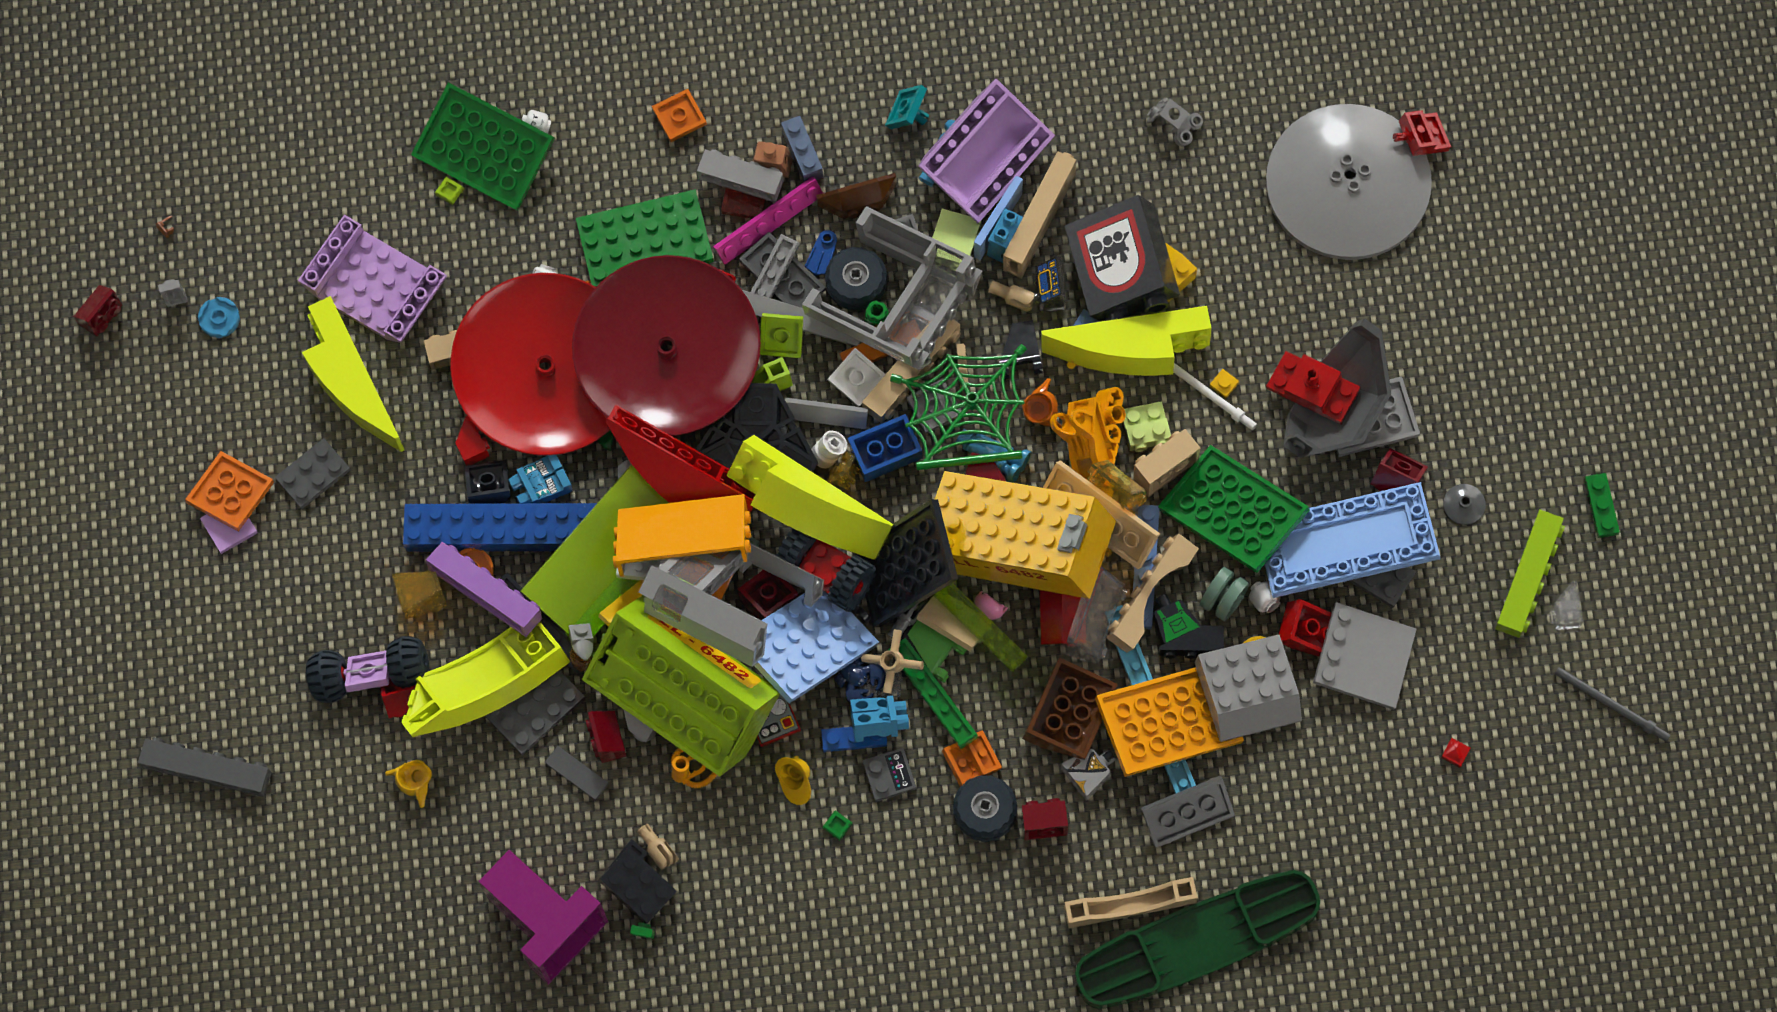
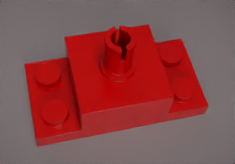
M1285 351L1266 385V389L1340 425L1361 390L1360 386L1342 378L1340 371L1305 354L1300 358Z

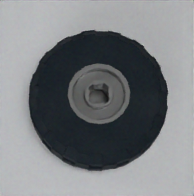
M850 247L841 250L830 260L825 273L826 288L832 300L841 307L855 311L867 309L869 303L876 300L879 302L885 293L887 286L886 268L881 258L873 251L863 247Z
M990 775L977 776L967 780L958 789L953 802L954 819L960 830L973 840L981 842L997 840L1006 835L1014 825L1017 817V800L1011 787L1003 780Z

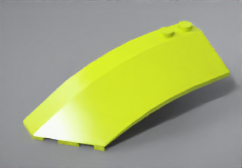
M541 622L536 625L527 637L510 627L471 653L444 666L428 671L423 677L418 676L415 679L417 681L415 690H412L407 704L409 706L407 715L403 716L401 723L412 737L463 725L492 713L522 697L569 664L570 660Z

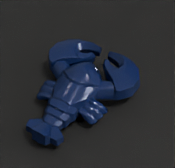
M858 658L838 671L840 674L836 676L835 681L840 685V688L844 687L845 682L847 683L845 696L849 703L852 699L874 697L873 693L866 697L862 696L864 693L869 692L867 689H855V687L866 684V674L870 675L872 687L875 685V680H878V686L875 689L877 692L883 688L886 672L879 664L872 663L861 667L865 662Z

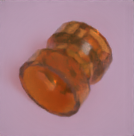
M573 648L570 651L573 667L579 671L587 670L592 656L585 661L574 652Z

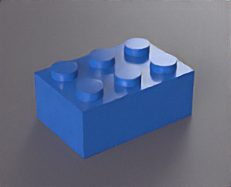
M906 414L848 438L849 449L864 482L923 459L922 449L913 429L905 427V424L909 423Z

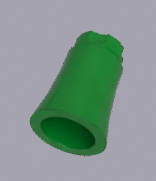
M877 300L869 303L864 322L874 327H877L880 321L884 322L889 315L886 305Z

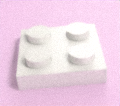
M854 348L827 380L859 407L886 374Z

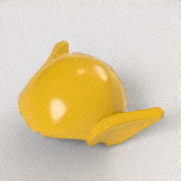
M412 760L385 772L386 776H395L396 785L401 792L408 796H416L420 808L425 806L432 771L422 760Z

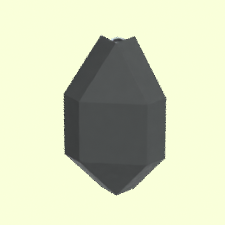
M1366 319L1356 321L1320 361L1340 371L1342 378L1361 387L1342 424L1340 425L1297 403L1293 404L1287 415L1284 447L1299 458L1364 443L1391 396L1382 330Z

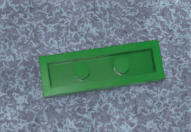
M1607 474L1585 476L1584 480L1597 537L1603 538L1619 535L1620 531Z

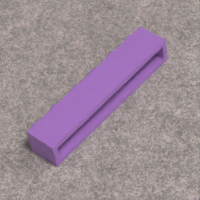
M441 542L426 559L428 570L523 636L527 637L542 620L541 609L535 602L527 601L518 590H511L502 579H495L486 568L478 567L470 557H464L459 554V551L453 545L448 546Z

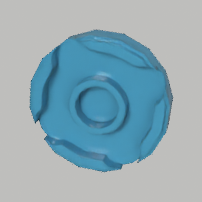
M216 297L206 301L201 306L198 313V321L204 333L210 337L222 338L236 330L239 325L240 314L234 302L228 298Z

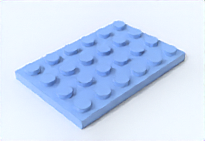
M824 591L812 607L804 604V593L761 620L768 624L765 653L754 666L789 704L860 658L863 654L874 649L879 643L852 612H846L830 602L828 594Z

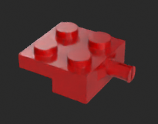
M1423 110L1405 112L1398 121L1403 132L1393 134L1394 142L1405 140L1408 143L1412 156L1447 152L1450 150V142L1437 112L1424 114Z

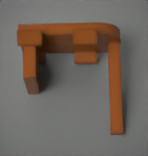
M172 216L156 223L157 228L166 238L174 233V228L165 229L163 222L172 218Z

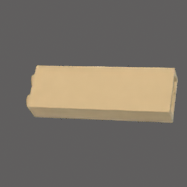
M1059 151L1056 153L1003 255V271L1022 279L1076 175V159L1071 154Z

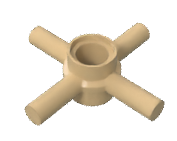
M896 629L893 631L890 651H885L881 656L863 654L861 657L862 662L881 664L882 668L886 671L883 693L886 694L892 693L895 673L902 671L904 668L922 670L924 667L923 661L904 659L899 652L902 631ZM895 657V664L890 667V660Z

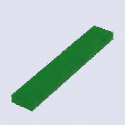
M906 638L900 641L899 652L904 659L923 661ZM925 663L922 670L904 668L902 670L960 749H963L979 738Z

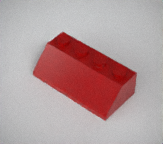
M1040 590L1041 645L1084 644V602L1082 597Z

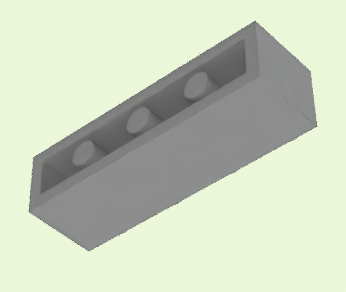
M705 149L697 169L698 179L773 202L777 201L784 182L783 173L777 168H765L757 162L751 161L749 163L742 161L737 156L732 155L729 157L717 150L709 151Z

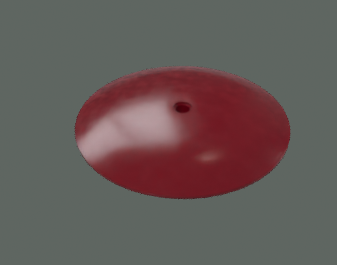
M674 255L653 256L631 262L607 276L591 292L582 306L575 323L572 340L573 363L584 393L591 403L607 418L616 404L671 436L682 435L713 424L732 410L742 399L758 367L761 346L760 330L757 317L749 299L742 289L724 272L710 264L690 257ZM665 345L672 346L670 351L662 350Z

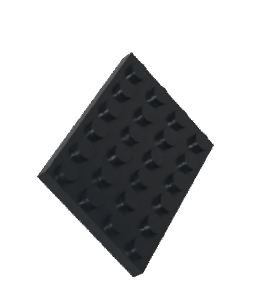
M931 499L893 523V527L875 560L855 553V555L876 568L874 581L869 587L870 590L865 594L873 627L883 626L958 580L938 499Z

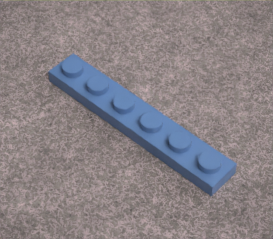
M1138 505V518L1158 532V506ZM1157 541L1140 569L1134 567L1133 590L1137 586H1141L1143 582L1141 580L1142 576L1154 566L1152 561L1157 555ZM1154 588L1147 599L1144 610V629L1152 630Z

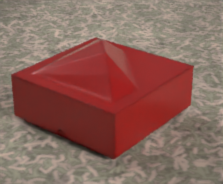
M1451 738L1441 758L1461 768L1471 747Z

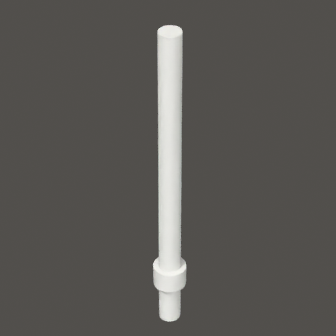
M1174 363L1173 373L1228 412L1236 422L1240 421L1252 431L1255 429L1257 423L1247 417L1243 410L1240 408L1236 409Z

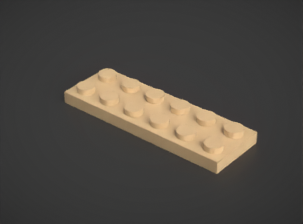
M1062 461L1056 462L1043 488L1095 497L1116 520L1108 548L1135 568L1140 569L1160 533Z

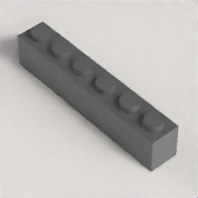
M155 737L152 740L145 739L138 760L141 768L265 797L272 773L264 763L255 762L250 764L246 763L247 760L240 757H234L233 760L226 758V755L219 752H214L212 755L205 753L204 749L193 747V750L185 748V745L176 742L170 745L166 744L164 740Z

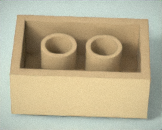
M1186 429L1181 432L1176 431L1169 437L1166 443H1159L1152 449V453L1147 456L1142 455L1135 461L1133 478L1146 495L1150 497L1192 467L1199 459L1201 448Z

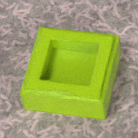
M446 176L435 191V195L453 205L464 190V187Z

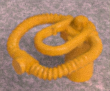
M680 748L672 754L671 765L674 781L683 783V785L691 788H701L710 784L717 777V774L712 772L703 781H690V779L703 773L706 767L702 765L699 770H694L693 773H690L689 762L694 758L691 756L687 758L679 756L683 752Z

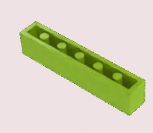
M1539 509L1497 622L1496 630L1520 638L1522 632H1527L1530 624L1527 617L1529 613H1534L1537 605L1534 598L1536 594H1541L1544 583L1540 581L1543 575H1548L1551 564L1547 562L1550 556L1554 557L1558 545L1554 543L1556 538H1561L1565 526L1561 524L1564 518Z

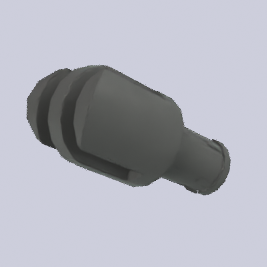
M922 602L912 618L910 617L917 605L907 610L904 614L902 613L897 616L896 622L887 635L893 637L894 629L901 630L903 635L908 626L914 625L918 614L926 604Z

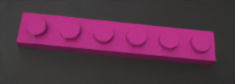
M814 177L809 178L714 245L713 248L721 262L726 265L757 243L768 232L771 233L817 200L816 195L823 193L817 180Z

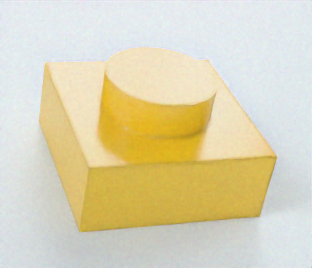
M1222 369L1210 383L1209 387L1226 399L1239 384V380Z

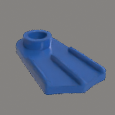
M825 230L819 234L805 264V267L815 276L825 275L826 268L834 256L837 237L830 230ZM826 236L831 237V240L825 241L824 238Z

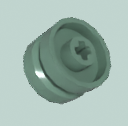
M1223 567L1215 576L1199 605L1207 611H1211L1217 606L1215 616L1224 622L1238 608L1250 586V582L1242 577L1237 578L1232 583L1234 572L1227 567Z

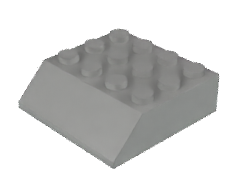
M1280 635L1197 656L1194 663L1220 742L1302 721L1299 692Z

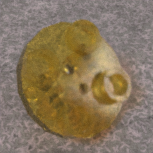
M847 450L840 459L842 462L839 465L834 464L828 473L830 476L826 481L834 487L838 485L846 490H850L851 485L848 483L854 485L856 482L854 479L855 475L852 472L859 474L860 471L852 463L855 455Z

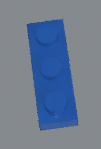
M853 727L821 729L823 752L887 747V736H866L864 741L855 742Z

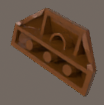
M892 173L816 195L817 205L842 219H855L859 217L866 206L878 212L884 207L897 185L896 174Z

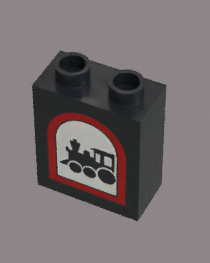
M1136 195L1064 225L1090 317L1102 322L1128 318L1130 315L1142 310L1147 314L1158 313L1169 307V299L1180 295L1155 205L1145 198Z

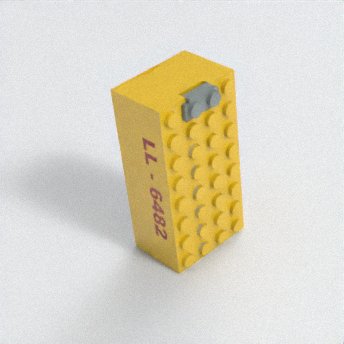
M944 471L935 499L939 501L957 575L1090 599L1116 523L1112 515L1095 497Z

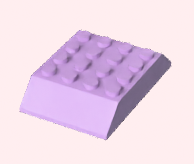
M995 79L971 102L926 153L918 167L972 219L979 223L1004 195L1014 177H1019L1055 135L1003 84Z

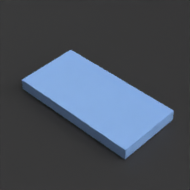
M1014 177L974 240V257L978 260H981L987 251L990 243L988 239L1003 210L1012 211L1022 196V178Z

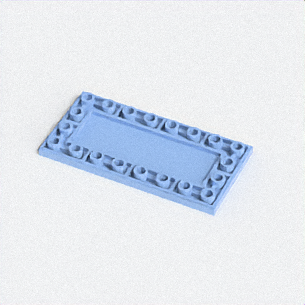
M1421 482L1309 508L1310 511L1265 563L1272 597L1276 598L1440 560V553Z

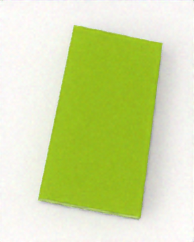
M631 464L520 592L530 601L535 602L541 611L568 635L569 625L590 623L594 637L605 624L598 617L599 613L640 581L616 577L617 569H614L613 556H616L613 542L617 541L614 535V527H617L618 509L667 504L669 502L661 497Z

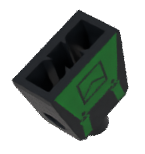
M1167 594L1156 598L1160 609L1154 612L1153 618L1162 645L1201 626L1181 599L1171 603Z

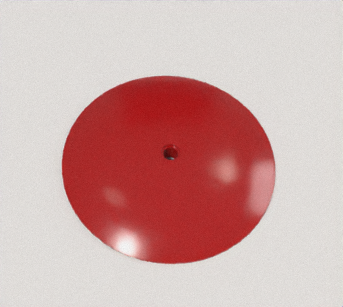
M526 274L509 279L493 287L482 295L468 310L457 329L453 341L450 365L454 391L465 414L487 437L514 451L532 455H558L584 448L610 431L606 424L607 417L591 403L584 393L575 372L572 356L575 323L582 306L596 288L595 286L564 274ZM543 362H548L551 365L547 370H543L539 366Z

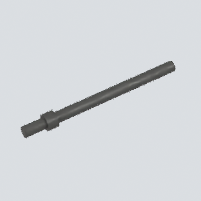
M1558 667L1555 675L1641 726L1646 733H1652L1665 742L1669 739L1670 734L1657 727L1655 722L1650 719L1647 721L1562 668Z

